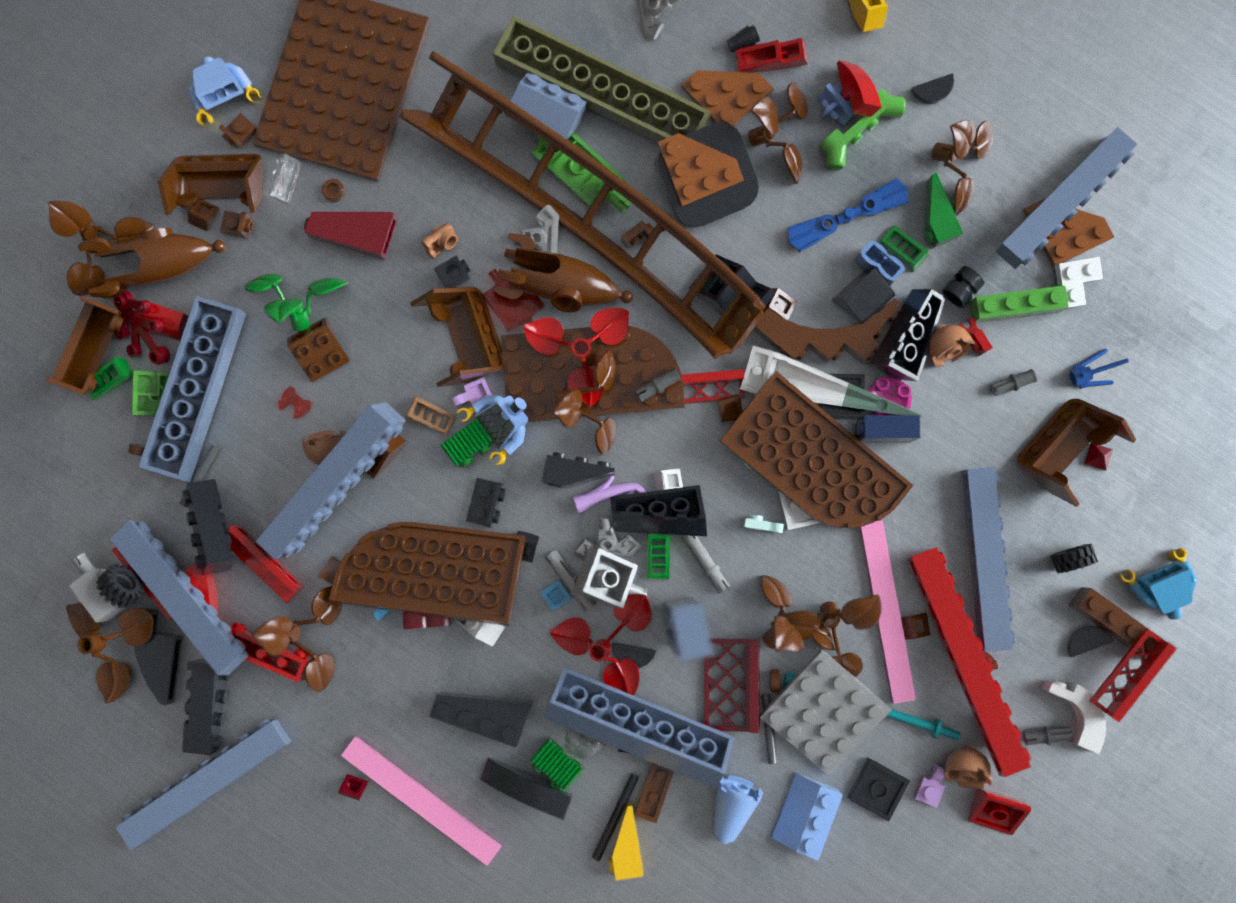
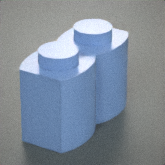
M871 240L856 257L857 263L864 270L876 268L889 286L905 270L903 264L897 258L888 255L885 248L876 241Z

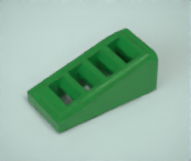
M895 225L880 240V243L913 272L919 268L929 255L928 249ZM895 235L899 236L893 244L889 243ZM904 241L905 244L900 249H897L899 244ZM909 247H911L912 250L907 255H905V251ZM916 253H918L919 255L914 260H912L911 258Z
M114 357L98 369L94 379L98 380L97 383L100 389L98 390L95 387L93 393L89 392L92 400H97L133 378V371L126 359Z
M647 534V579H669L670 535ZM652 541H665V545H652ZM652 550H665V554H652ZM652 559H665V563H652ZM652 568H665V572H652Z

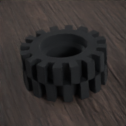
M1091 543L1079 545L1051 555L1057 573L1074 571L1098 562Z
M120 564L111 565L98 578L96 584H98L97 590H101L100 596L106 597L104 599L106 602L110 600L112 606L117 604L118 608L123 606L128 608L143 594L144 585L141 584L143 581L137 578L139 576L137 573H132L133 569L129 568L127 570L126 565L120 567Z

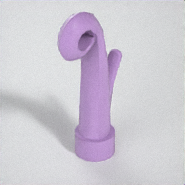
M610 476L592 491L573 496V500L579 514L588 511V508L610 499V497L626 492L627 495L633 494L634 491L643 493L646 490L640 484L630 482L609 486L614 480V477Z

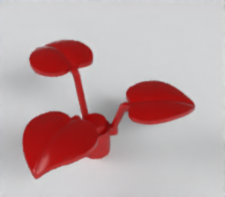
M617 307L600 310L592 317L590 322L591 329L597 334L588 340L577 339L574 343L560 340L564 335L563 326L557 319L551 317L540 318L526 324L524 332L530 345L537 352L544 355L555 354L558 351L559 344L572 347L573 353L577 357H581L583 369L577 368L571 372L568 378L569 390L588 388L597 385L594 377L596 366L587 368L585 358L590 353V343L598 337L606 345L620 343L627 334L630 313L626 309ZM601 387L599 390L581 393L582 402L589 407L593 406L600 399L604 390Z
M637 593L627 595L623 608H614L615 618L622 623L607 639H599L593 643V640L589 638L591 635L590 626L585 620L577 617L565 620L550 631L555 642L570 654L583 655L589 650V655L594 661L614 662L608 664L604 669V683L634 696L640 682L638 666L629 658H624L619 662L617 658L609 657L608 655L612 650L610 641L625 625L634 632L642 631L649 625L652 613L649 598L646 595Z

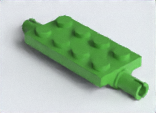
M574 132L572 133L568 141L625 181V178L580 137ZM535 134L539 138V143L531 154L540 162L550 143ZM560 150L558 153L555 152L547 166V169L589 207L604 185L602 180ZM614 189L612 192H609L602 203L603 205L609 201L622 214L626 211L625 208L628 209L631 205L630 201L626 200Z

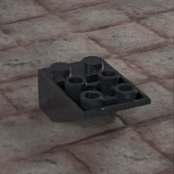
M553 452L552 456L547 455L541 482L545 485L567 489L615 474V468H611V463L598 461L596 465L589 463L587 458L575 456V460L567 459L566 454Z

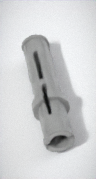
M683 535L681 538L704 571L703 575L705 578L708 577L717 593L719 594L730 587L720 572L719 565L715 564L698 537Z
M554 550L545 557V560L551 565L570 591V596H574L585 612L597 604L594 600L573 592L577 578L557 550Z

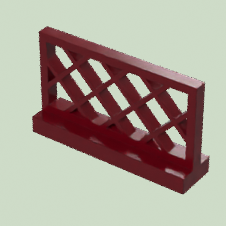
M709 638L710 643H719L725 651L717 659L713 655L704 656V725L719 731L759 733L760 639ZM735 644H745V654L740 659L730 651ZM726 653L736 661L728 671L718 662ZM744 658H745V666H744V665L742 664V662H741ZM715 664L725 672L717 682L710 676V669ZM738 664L745 670V677L740 682L730 674ZM726 676L736 684L728 694L719 685ZM715 687L725 696L717 705L710 699V692ZM738 687L745 693V700L740 705L730 697ZM726 699L736 707L728 717L719 708ZM715 710L725 719L720 725H710V715ZM738 710L745 716V726H736L730 720ZM726 722H728L731 726H723V725H724Z

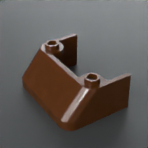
M186 155L175 158L157 181L165 215H170L176 206L181 208L192 207L199 198L240 197V202L249 206L250 213H255L263 199V164L261 155Z
M478 288L432 289L410 302L411 307L428 306L430 314L435 320L439 322L446 321L459 362L451 365L450 376L437 382V387L464 384L504 369L502 349L484 295Z
M82 296L81 300L85 304L53 377H47L46 381L76 393L87 395L88 391L93 393L98 380L94 379L115 329L120 330L124 318L121 317L119 310Z
M1074 398L1066 401L1020 452L1017 460L1022 469L1049 493L1077 507L1080 503L1069 488L1070 482L1068 478L1062 474L1089 442L1096 445H1104L1117 435L1134 443L1136 438L1125 418L1081 399Z

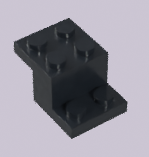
M715 255L761 299L764 305L773 297L774 291L770 287L756 282L743 265L720 255ZM714 273L710 275L697 295L707 299L722 316L737 293Z

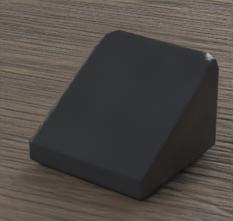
M518 531L517 535H522L526 538L522 560L532 563L539 542V536Z

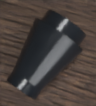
M747 25L726 41L732 53L738 49L756 45V43L760 42V38L755 26L749 27Z

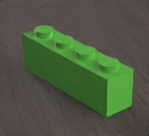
M1065 285L977 296L969 302L971 317L975 319L976 323L1060 313L1069 307Z

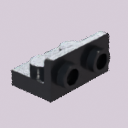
M477 478L466 521L492 528L494 523L498 524L501 512L497 510L499 501L503 502L506 489H503L504 484Z

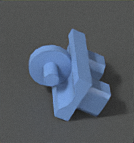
M828 84L817 98L821 103L820 105L825 109L821 116L825 119L830 115L844 127L855 115L852 110L851 101L846 102L842 97L843 92L840 84L835 86Z

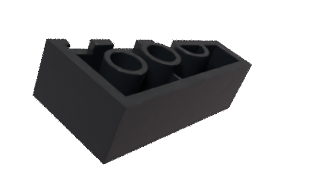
M912 289L869 364L899 380L918 382L946 297L932 289Z
M211 479L187 483L185 491H182L183 503L188 504L189 508L186 518L188 526L192 525L194 534H191V544L193 548H197L198 556H195L196 568L201 569L202 576L230 571L236 557L234 552L229 553L232 541L230 534L224 533L226 531V518L218 510L222 508L216 480Z
M700 485L610 497L615 532L707 537L706 515Z
M205 658L187 662V670L192 671L191 678L186 680V690L190 691V697L185 703V713L189 715V720H186L184 723L182 752L211 755L219 750L222 742V737L219 734L220 727L223 726L225 721L223 706L228 699L226 685L231 677V673L229 675H217Z
M440 692L436 696L429 717L516 748L533 700Z

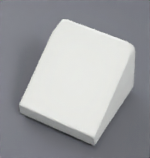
M680 469L653 473L655 491L683 487Z

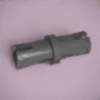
M674 367L659 377H653L652 381L635 391L640 400L644 402V400L658 392L660 394L663 393L665 388L680 381L681 378Z

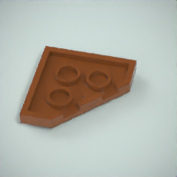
M697 70L681 86L697 105L711 111L709 118L714 123L724 122L732 126L739 123L750 113L753 106L760 99L768 97L774 90L760 73Z
M678 133L657 142L681 206L744 181L735 158Z
M1045 198L1022 210L1026 218L1045 201ZM1075 208L1078 212L1069 222L1064 219L1060 223L1064 227L1055 236L1050 234L1046 238L1049 242L1043 247V250L1052 267L1055 268L1056 264L1065 263L1113 239L1115 236L1105 218Z

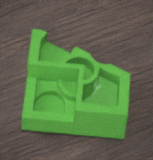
M133 370L132 415L156 416L170 372Z

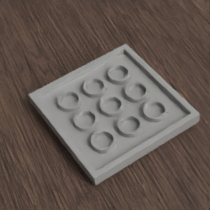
M820 649L760 713V718L827 775H830L887 716L891 708L824 650Z

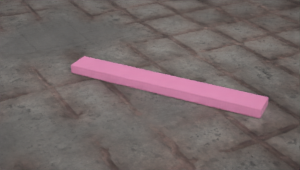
M883 520L860 527L872 596L878 594L881 600L882 611L877 624L891 700L893 704L914 701L916 697Z
M357 736L354 737L341 755L486 866H488L501 848V844Z

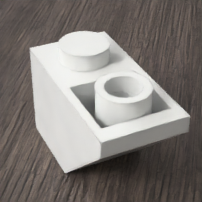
M453 619L473 637L492 647L505 629L503 625Z

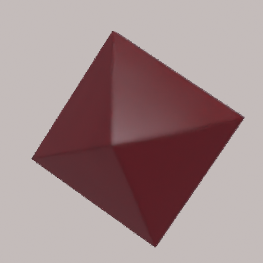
M1090 443L1084 464L1107 471L1113 449Z
M347 774L338 794L360 801L368 781Z

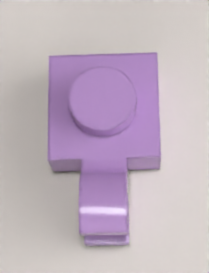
M483 377L465 385L466 392L453 397L452 400L455 407L459 408L468 402L473 404L481 398L492 394Z
M934 764L929 778L921 777L914 795L916 800L936 808L938 807L945 786L940 783L944 778L945 771L942 766Z

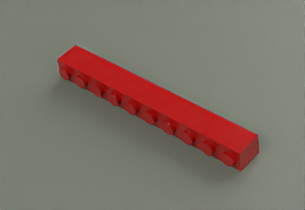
M935 547L908 558L907 560L998 775L1007 777L1031 768L1029 763L1031 760L1030 754L1026 747H1022L1019 740L1021 733L1010 719L1012 715L1010 707L1001 698V686L992 677L991 672L993 669L991 663L987 658H984L981 651L983 650L982 642L978 636L975 637L972 630L974 628L973 621L964 612V600L955 591L953 586L955 585V580L951 572L948 573L946 570L944 554Z

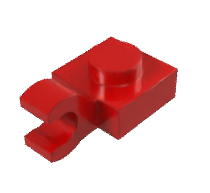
M973 317L967 319L970 325L969 328H965L962 323L958 324L974 340L975 343L970 344L973 352L978 353L980 356L993 348L982 329H978Z

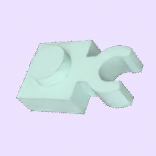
M750 515L749 518L743 520L742 528L782 533L784 524L763 521V516Z

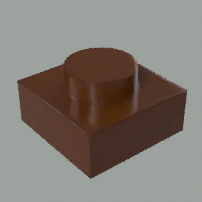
M739 395L717 399L720 421L722 423L736 420L743 411Z

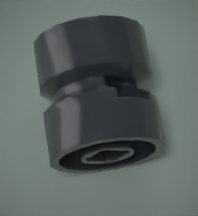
M962 266L954 275V280H950L942 289V294L956 307L964 308L971 301L972 294H977L985 285V281L972 268Z

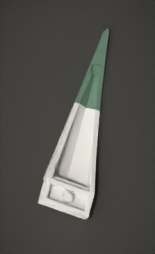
M757 346L752 347L744 375L745 378L740 388L741 390L757 394L772 373L777 371L815 403L896 415H920V418L922 417L921 414L781 353Z

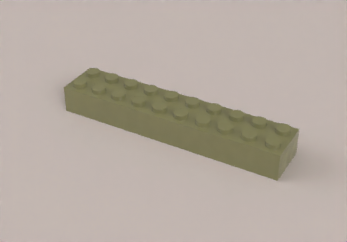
M512 16L493 52L497 65L523 78L528 72L538 75L540 78L587 100L585 108L655 142L678 133L687 135L706 127L709 121L711 111L515 16Z

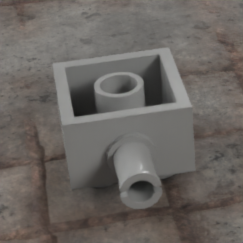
M599 548L588 549L573 592L610 608H623L627 595L636 593L647 595L646 588L632 583L638 565Z
M85 553L76 557L77 560L75 558L72 560V563L82 576L69 585V587L95 622L116 620L125 611L137 604L134 602L128 608H124V606L118 608L117 604L112 606L110 600L106 602L104 600L106 597H101L99 594L101 590H97L98 584H96V581L108 568L95 569Z

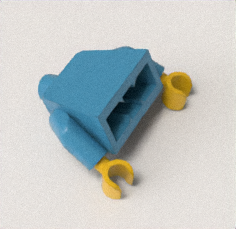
M1183 548L1177 549L1179 557L1174 550L1169 551L1168 557L1173 563L1138 577L1139 582L1134 580L1135 573L1130 569L1126 570L1130 575L1129 580H1126L1122 574L1118 575L1122 583H1129V589L1141 603L1151 610L1167 614L1168 618L1172 620L1181 618V607L1191 604L1193 601L1192 593L1197 582V577L1188 561H1185L1187 551Z

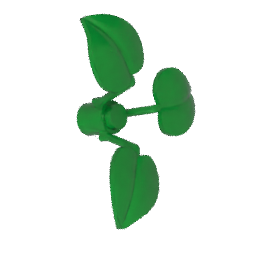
M278 274L261 275L245 284L244 288L248 292H261L271 287L274 288L281 300L272 301L264 306L267 316L281 324L289 315L293 330L303 331L311 326L307 315L311 313V296L329 293L339 287L348 285V282L337 278H322L308 285L309 291L306 297V308H303L301 299H285L277 283L282 281V277Z

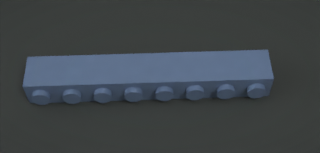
M1117 127L995 252L1014 269L1021 263L1026 266L1034 257L1032 252L1035 249L1040 251L1049 242L1046 238L1050 234L1055 236L1064 227L1060 223L1064 219L1069 222L1078 212L1075 208L1078 205L1083 207L1092 198L1089 194L1093 190L1097 193L1106 184L1104 178L1108 176L1111 179L1120 169L1117 165L1120 162L1125 164L1134 155L1132 150L1136 147L1137 143Z
M995 467L962 470L977 636L983 645V650L981 651L1013 650L1012 644L1015 643V636L1010 628V621H1012L1013 616L1011 608H1008L1010 588L1006 585L1005 577L1008 575V567L1003 557L1006 545L1001 537V531L1003 530V519L999 517L1001 498L1000 495H997L996 487L999 484V476L995 472Z
M129 520L110 538L112 543L217 675H229L249 656L244 650V644L240 640L235 639L230 633L231 628L217 617L218 613L215 608L204 601L203 593L192 586L189 582L190 577L185 572L179 570L176 566L177 561L163 550V544L150 534V528L142 521Z
M268 719L256 726L258 731L252 735L248 732L238 738L239 744L233 748L229 745L219 751L218 755L220 757L214 761L209 758L199 765V771L194 774L190 771L179 779L181 781L180 784L175 787L171 784L160 791L161 797L156 800L152 797L140 805L142 809L137 813L133 810L121 818L123 822L116 826V829L129 850L139 846L291 743L292 741L278 719L271 722Z

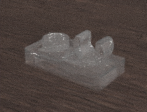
M281 154L280 158L276 160L278 166L276 170H273L274 176L267 195L282 203L289 204L302 163L287 154Z

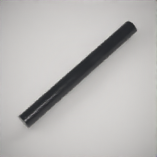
M631 773L592 855V858L596 861L601 860L637 784L639 776Z

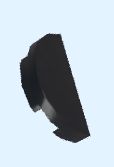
M951 73L911 88V92L917 99L926 101L928 104L939 103L946 99L952 91L954 75Z
M1093 626L1082 627L1074 632V636L1071 638L1070 645H1068L1069 657H1075L1112 643L1114 640L1102 628Z
M612 642V651L615 658L619 662L624 658H629L636 663L638 668L648 665L654 659L657 651L655 649Z

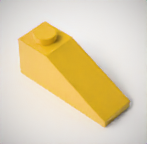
M848 0L853 17L863 32L883 28L888 9L885 0Z
M628 802L612 851V859L608 860L610 874H615L616 881L643 876L632 802Z

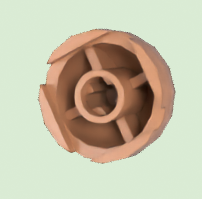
M943 324L936 327L935 333L931 338L928 354L936 367L945 366L944 361L952 358L953 363L966 355L972 349L970 344L975 342L963 327L959 325L945 326Z
M333 430L309 434L308 440L303 437L302 444L305 456L309 461L320 465L347 432L340 430V435H333Z
M965 746L953 751L947 758L944 778L952 783V779L958 781V786L982 789L985 788V783H988L989 786L991 785L992 765L990 760L982 752L978 751L977 748Z

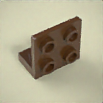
M326 317L315 322L308 329L299 331L287 338V347L311 382L318 380L350 361L331 331V325Z

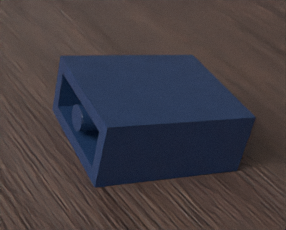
M864 415L856 420V424H853V435L862 443L912 442L920 438V415Z

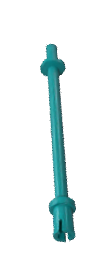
M787 671L784 676L783 685H787L796 674ZM891 709L886 716L931 732V737L935 739L938 735L957 741L960 739L961 732L942 726L940 719H936L933 723Z

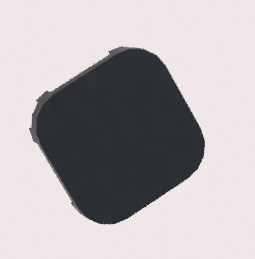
M713 123L684 136L735 158L744 181L684 206L680 205L661 152L659 151L655 163L656 169L659 172L674 210L673 214L677 220L687 226L699 227L707 225L748 207L757 197L759 189L758 179L744 141L737 128L729 123Z

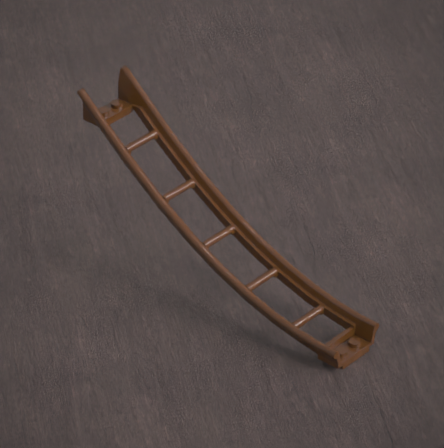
M432 51L429 59L452 74L432 113L422 110L402 109L398 117L472 163L539 210H542L547 205H551L559 215L560 225L598 252L650 295L714 359L724 354H731L735 348H739L764 315L763 310L766 306L732 270L675 220L601 163L504 96ZM469 90L493 105L473 142L448 127ZM502 112L550 143L529 180L482 149L484 140L497 117ZM559 150L604 182V185L583 218L538 187L539 179L555 152L558 153ZM613 189L657 223L634 258L591 225L593 217L609 192H612ZM665 230L706 264V267L683 300L642 265L644 258L660 234ZM716 273L737 295L712 328L691 308V302L710 275Z

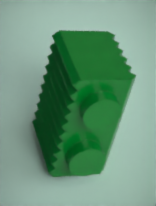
M475 419L440 446L455 467L459 468L462 466L464 469L474 462V456L479 453L484 455L492 449L491 444L494 442L480 422Z
M551 737L547 738L530 760L533 763L531 766L536 772L541 775L544 772L550 778L549 782L555 788H562L563 790L570 786L584 768L581 763Z

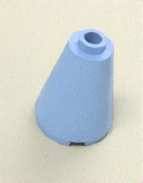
M729 775L728 779L722 778L717 786L713 834L719 842L724 844L735 841L762 799V790L758 788L757 791L753 788L754 783L742 777Z

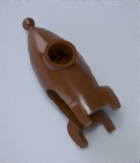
M172 228L147 230L141 232L139 238L118 244L112 240L94 238L78 245L80 252L90 251L91 254L95 253L94 257L107 258L131 253L139 255L140 267L136 272L100 280L103 284L102 286L89 289L91 297L114 298V294L119 290L127 291L128 286L154 284L183 276L206 261L212 252L222 253L226 248L225 243L221 240H216L213 244H209V242L193 236L173 233Z
M509 233L508 239L520 243L522 248H517L516 250L506 249L504 257L514 259V264L529 270L511 268V271L499 269L497 277L508 281L512 285L510 288L495 286L494 292L510 299H517L525 290L536 296L551 300L553 307L568 313L577 312L583 306L602 305L617 299H621L623 303H630L632 301L633 294L630 291L625 290L621 292L618 286L596 267L569 256L534 250L535 243L531 237L518 233Z

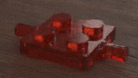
M493 269V272L491 270L488 274L495 282V285L483 294V298L509 332L516 326L534 322L532 320L534 315L545 307L540 298L525 290L517 299H510L494 292L495 286L510 288L512 285L508 281L498 278L496 269Z

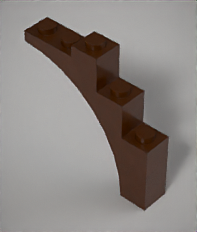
M894 298L884 309L870 317L865 323L861 324L859 322L852 326L836 329H816L798 325L782 318L768 308L753 328V331L778 352L794 360L797 358L800 361L808 352L805 347H808L824 362L827 363L830 359L835 361L843 352L840 349L842 347L858 362L863 363L866 359L870 361L877 351L875 348L879 345V342L873 337L877 339L885 330L883 325L887 320L890 322L894 320L899 313L896 309L901 303Z

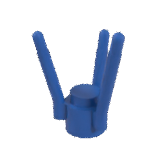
M1105 348L1085 361L1073 365V369L1069 371L1070 380L1075 387L1079 386L1080 389L1091 386L1112 385L1114 383L1113 380H1090L1093 379V374L1129 362V359L1116 361L1092 370L1089 366L1085 367L1107 353L1108 349Z

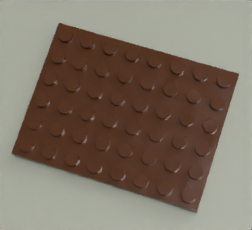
M299 0L252 144L259 148L379 182L398 123V116L402 110L430 22L429 17L371 0Z

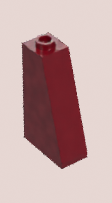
M311 212L310 217L305 220L304 230L311 239L385 260L398 218L392 212Z

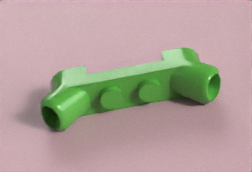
M884 88L881 89L878 95L882 108L872 117L864 116L844 134L836 129L820 144L819 148L826 154V167L830 170H841L846 166V147L850 144L854 146L863 137L862 133L867 129L871 131L876 127L880 117L900 118L905 112V99L903 97L890 96Z

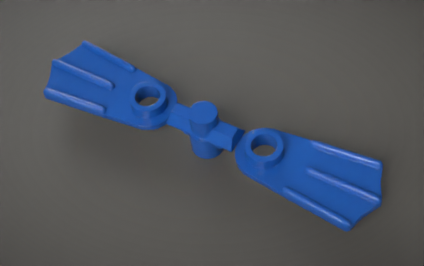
M895 178L863 197L859 205L853 208L849 207L842 213L835 215V217L823 215L788 227L789 243L799 252H802L834 233L838 224H848L854 217L862 213L871 216L907 204L909 202L908 187L902 184L898 178ZM866 202H872L873 208H868ZM830 221L832 226L826 227L824 222Z

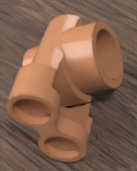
M445 223L442 226H436L432 234L427 235L421 243L425 247L428 256L434 259L441 253L440 251L443 248L447 250L454 248L458 242V236L455 234L453 227Z

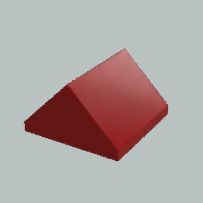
M984 788L976 789L968 821L1013 835L1032 811V807L1021 800Z

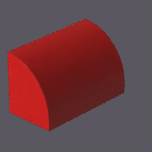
M151 302L150 313L137 314L138 316L150 319L159 318L163 323V330L155 333L177 341H181L189 318L184 313Z

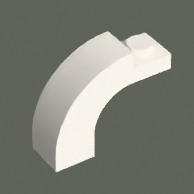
M1054 680L1053 683L1044 681L1042 690L1066 700L1075 711L1076 726L1070 742L1100 754L1106 735V721L1103 711L1089 701L1093 695L1084 687L1069 682L1067 686L1057 680Z

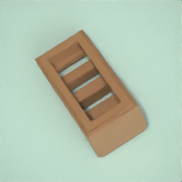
M415 396L405 417L447 435L456 415ZM418 405H422L418 416H415L414 413ZM426 409H431L427 419H422ZM435 411H436V412L439 413V415H438V417H437L435 423L432 424V423H430V422H431V420H432V418H433V415H434V413H435ZM443 415L447 416L443 427H438Z

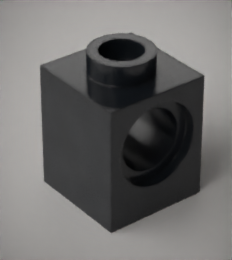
M457 255L434 268L445 288H456L470 279L467 273L471 270L465 260L460 261ZM453 268L459 269V274L456 277L449 276V271Z

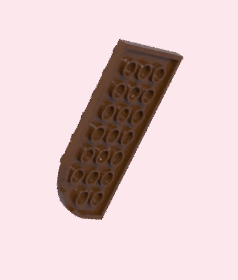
M628 326L625 338L616 345H606L601 341L600 337L590 343V353L585 357L587 368L596 366L599 358L606 352V349H609L615 358L616 377L609 390H604L600 399L593 406L589 407L582 402L580 410L592 416L685 408L684 386L680 368L671 351L657 337L640 328ZM591 327L564 329V335L560 340L574 343L575 340L580 338L588 340L597 333ZM525 333L501 335L505 397L511 396L514 400L521 398L525 401L526 408L523 412L528 417V422L559 420L551 412L556 406L555 396L559 390L570 391L568 378L573 370L577 368L583 369L581 357H577L573 353L572 347L559 344L558 351L553 355L541 354L530 345ZM675 367L681 380L665 388L663 393L660 394L658 392L642 402L635 390L652 381L653 377H659Z
M777 371L772 373L719 440L721 444L806 514L821 523L834 527L857 528L883 519L900 504L914 486Z
M416 522L388 524L387 527L364 535L358 540V543L352 550L345 554L336 571L329 601L338 604L509 626L526 538L522 535Z

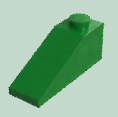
M934 173L927 181L925 238L929 244H932L933 248L958 239L963 234V231L938 174Z

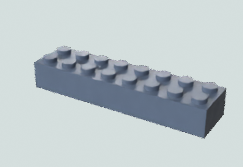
M199 296L195 297L138 466L139 468L191 482L246 317V313L242 310Z
M387 402L369 405L256 542L275 560L282 557L288 558L292 553H299L306 545L304 541L308 537L311 538L319 530V523L326 521L333 513L331 509L336 504L339 505L347 497L345 494L347 490L354 488L360 482L361 478L359 476L363 471L367 472L375 464L374 458L387 450L389 447L388 442L391 438H396L403 431L402 425L406 420Z
M692 597L665 602L666 607L662 608L664 621L670 629L666 630L667 638L675 656L679 655L681 661L713 655L702 603Z
M564 668L544 716L545 719L713 788H717L725 775L735 738L567 668Z

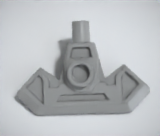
M637 0L642 34L651 40H656L664 25L656 17L671 9L673 3L681 0Z
M547 205L535 216L541 227L526 229L522 232H512L531 237L534 240L535 248L540 249V251L557 253L559 215L551 205Z
M603 515L600 517L601 526H598L596 544L584 539L575 548L574 554L584 561L588 549L599 548L620 558L633 557L640 550L641 544L630 535H626L618 541L613 526L609 524V516Z

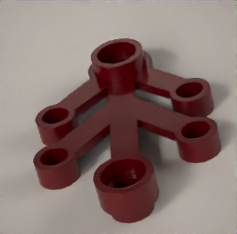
M119 290L114 294L113 303L121 312V317L124 318V321L119 331L115 329V335L118 339L129 338V318L131 344L126 348L127 354L132 358L142 354L140 346L141 337L150 351L149 360L156 365L168 363L170 361L169 350L165 346L157 347L145 328L147 327L152 333L160 332L163 330L162 321L159 318L150 319L138 316L133 310L136 309L139 314L150 313V302L148 300H135L130 292Z

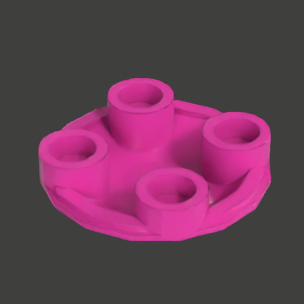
M881 377L871 385L868 391L909 409L911 406V388L898 378ZM872 411V413H873L874 415H896V414H890V413Z

